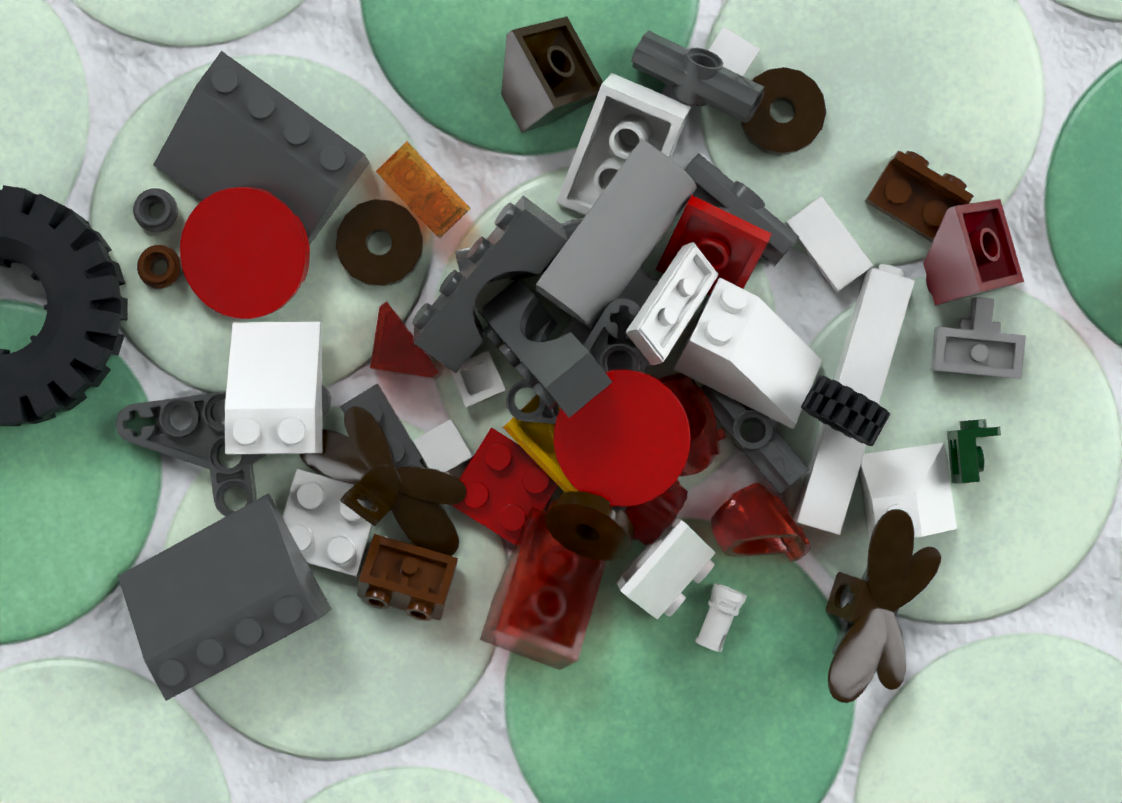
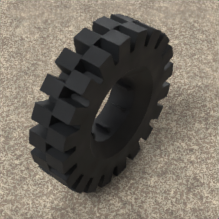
M3 185L2 190H0V266L11 268V263L24 264L33 271L30 277L41 281L47 297V305H44V310H47L46 319L39 334L30 337L32 342L13 353H10V350L0 349V426H21V424L25 423L37 424L56 418V412L62 409L71 410L88 398L84 392L90 386L99 387L111 370L106 366L110 355H119L125 335L119 334L118 331L120 320H128V299L120 294L119 286L124 285L125 281L119 263L112 261L108 254L112 249L102 235L88 225L89 222L72 209L42 194L38 195L25 188Z

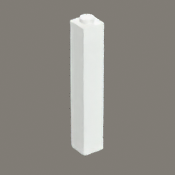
M880 264L878 269L872 268L865 272L833 379L844 386L852 388L855 392L867 396L869 400L875 401L878 404L915 280L904 277V270L885 264ZM820 423L807 467L809 471L805 474L793 514V522L840 535L866 444L860 443L852 437L845 436L827 424Z

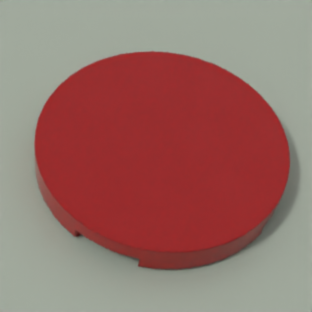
M234 187L211 194L193 209L182 231L180 260L188 284L203 303L225 316L252 319L278 311L294 297L308 273L310 247L303 223L298 215L295 216L284 202L264 189Z
M636 370L605 371L612 383L570 418L560 408L554 427L555 454L562 472L578 491L602 496L610 501L609 505L611 506L639 505L663 494L682 473L690 450L691 433L689 420L677 396L659 379Z

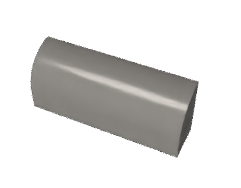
M642 138L536 283V291L590 330H593L604 310L611 302L618 299L697 189L693 179L677 163Z

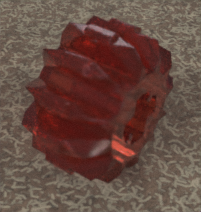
M676 480L668 490L653 500L639 505L627 506L624 512L628 515L634 526V540H638L644 545L653 543L677 517L678 512L687 500L688 491L680 485V481Z

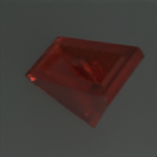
M387 301L379 307L370 369L432 380L440 377L442 374L426 352L414 344V336L393 307Z

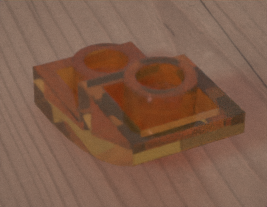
M408 141L376 170L392 190L439 238L447 233L471 209Z

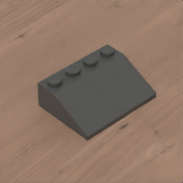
M221 51L192 91L153 165L201 200L220 190L234 187H256L271 192L272 195L284 202L295 216L298 215L306 230L310 246L370 162L366 155Z
M270 494L264 495L118 575L144 661L166 701L315 622L332 610Z

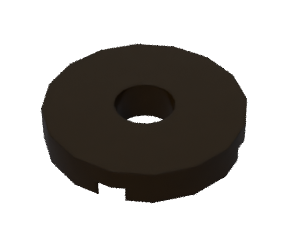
M787 67L768 69L753 78V82L764 86V95L752 119L747 124L741 121V127L749 142L762 152L778 156L795 153L809 146L822 130L826 116L824 95L816 82L802 71ZM776 101L789 103L794 111L793 119L786 123L777 122L771 116V105Z
M374 199L358 204L345 215L337 230L336 249L341 264L353 278L369 286H387L402 282L414 272L422 257L423 237L419 223L406 208L393 201ZM386 232L391 236L392 246L386 254L375 255L369 251L368 241L374 233Z
M569 491L560 494L558 500L554 499L545 515L546 527L555 540L564 548L579 556L593 560L612 561L622 558L629 550L634 539V526L623 510L619 509L617 514L609 508L610 501L602 496L585 491Z

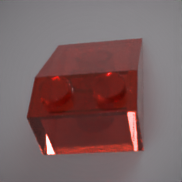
M532 507L493 596L480 640L561 670L577 662L579 659L606 561L579 556L564 548L552 537L546 527L545 515L547 512Z

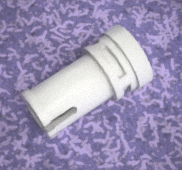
M714 583L711 590V599L708 601L710 608L695 642L711 650L722 652V646L733 618L738 616L739 609L745 603L747 595L722 584Z

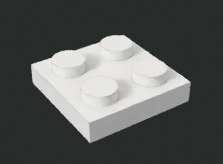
M296 468L282 518L307 563L352 576H359L373 525L340 501L342 496L355 484L338 481L324 475ZM357 499L362 506L373 511L371 508L372 504L366 500L361 501Z

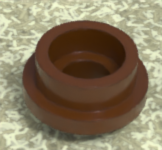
M154 245L141 253L137 262V271L145 284L156 289H164L172 286L179 279L182 265L180 257L173 249L164 245ZM158 260H165L167 263V270L162 275H156L154 272V264Z

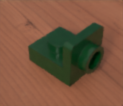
M986 419L959 421L960 430L947 431L951 482H980L979 472L984 471L985 463L981 446H976V437L1001 435L1000 427L987 428Z

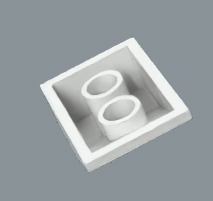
M611 73L601 84L556 203L586 215L642 138L671 158L691 106Z
M719 277L701 310L674 370L793 429L801 414V405L812 387L822 360L758 296Z
M321 322L232 323L225 400V454L323 453Z
M672 517L619 577L616 583L623 594L657 620L663 613L670 617L686 599L681 593L692 580L699 584L712 570L715 564L710 559L716 552L685 522Z

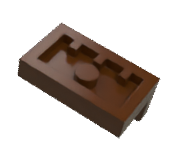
M897 151L888 161L864 202L930 242H933L947 209L969 204L974 195L965 190L967 185L959 178L948 173H944L941 176L928 168L929 162L921 155L912 151H906V153Z
M374 534L358 580L357 596L363 598L368 605L375 608L387 609L390 606L406 611L407 615L417 620L430 621L431 618L441 620L458 558Z

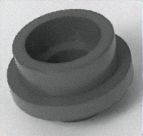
M151 188L143 191L137 197L133 206V214L135 220L142 228L151 232H162L170 228L176 221L178 206L174 197L167 191ZM154 204H162L163 214L159 218H152L150 216V208Z

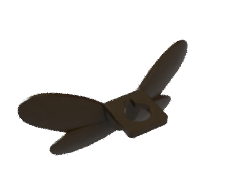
M353 406L346 411L344 424L348 436L339 432L322 429L323 453L299 454L303 462L314 471L338 481L355 484L342 496L340 501L371 525L376 526L392 511L399 526L415 546L449 556L454 555L459 546L457 530L448 514L439 504L453 505L462 502L467 492L464 483L455 476L437 469L395 467L390 445L384 431L373 415L360 406ZM357 499L368 501L372 504L371 508L373 511L362 506Z
M889 510L876 523L868 549V581L838 572L830 593L826 612L854 622L839 644L828 672L830 694L841 703H849L857 699L867 688L875 671L881 684L887 689H897L904 681L906 650L894 612L914 599L927 587L936 575L941 563V554L934 547H924L913 554L914 526L911 517L904 510ZM849 585L850 592L854 594L852 603H847L841 608L840 597L842 591Z

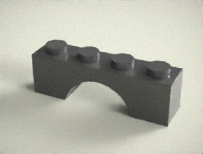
M524 195L515 205L510 202L501 210L495 220L497 227L487 239L482 236L473 244L467 254L469 261L460 272L453 270L445 278L439 289L441 295L432 305L429 303L424 304L412 321L414 325V344L455 373L483 342L482 324L474 310L475 300L481 289L491 279L503 273L526 271L540 274L568 241L565 226Z
M519 278L478 310L480 315L489 324L482 331L549 409L557 404L570 418L612 383L591 353L571 332L557 339L547 341L557 323L533 292Z

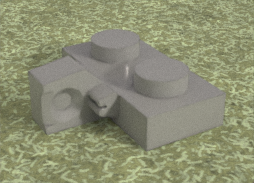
M971 298L968 319H960L959 329L935 327L930 370L1021 379L1026 335L1000 333L1001 322H992L994 299Z

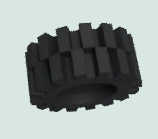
M821 375L817 376L801 405L803 411L817 418L818 421L868 446L874 445L890 416V413L887 412L888 410L879 406L875 401L869 400L867 396L855 392L852 388L844 386L836 380H831Z

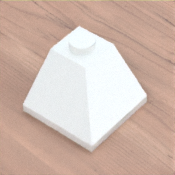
M944 443L866 453L863 455L859 474L869 541L878 520L883 514L892 509L904 510L909 514L914 526V538L957 529Z

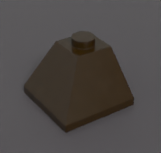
M567 16L514 29L506 35L501 95L522 133L551 124L596 99L603 81Z

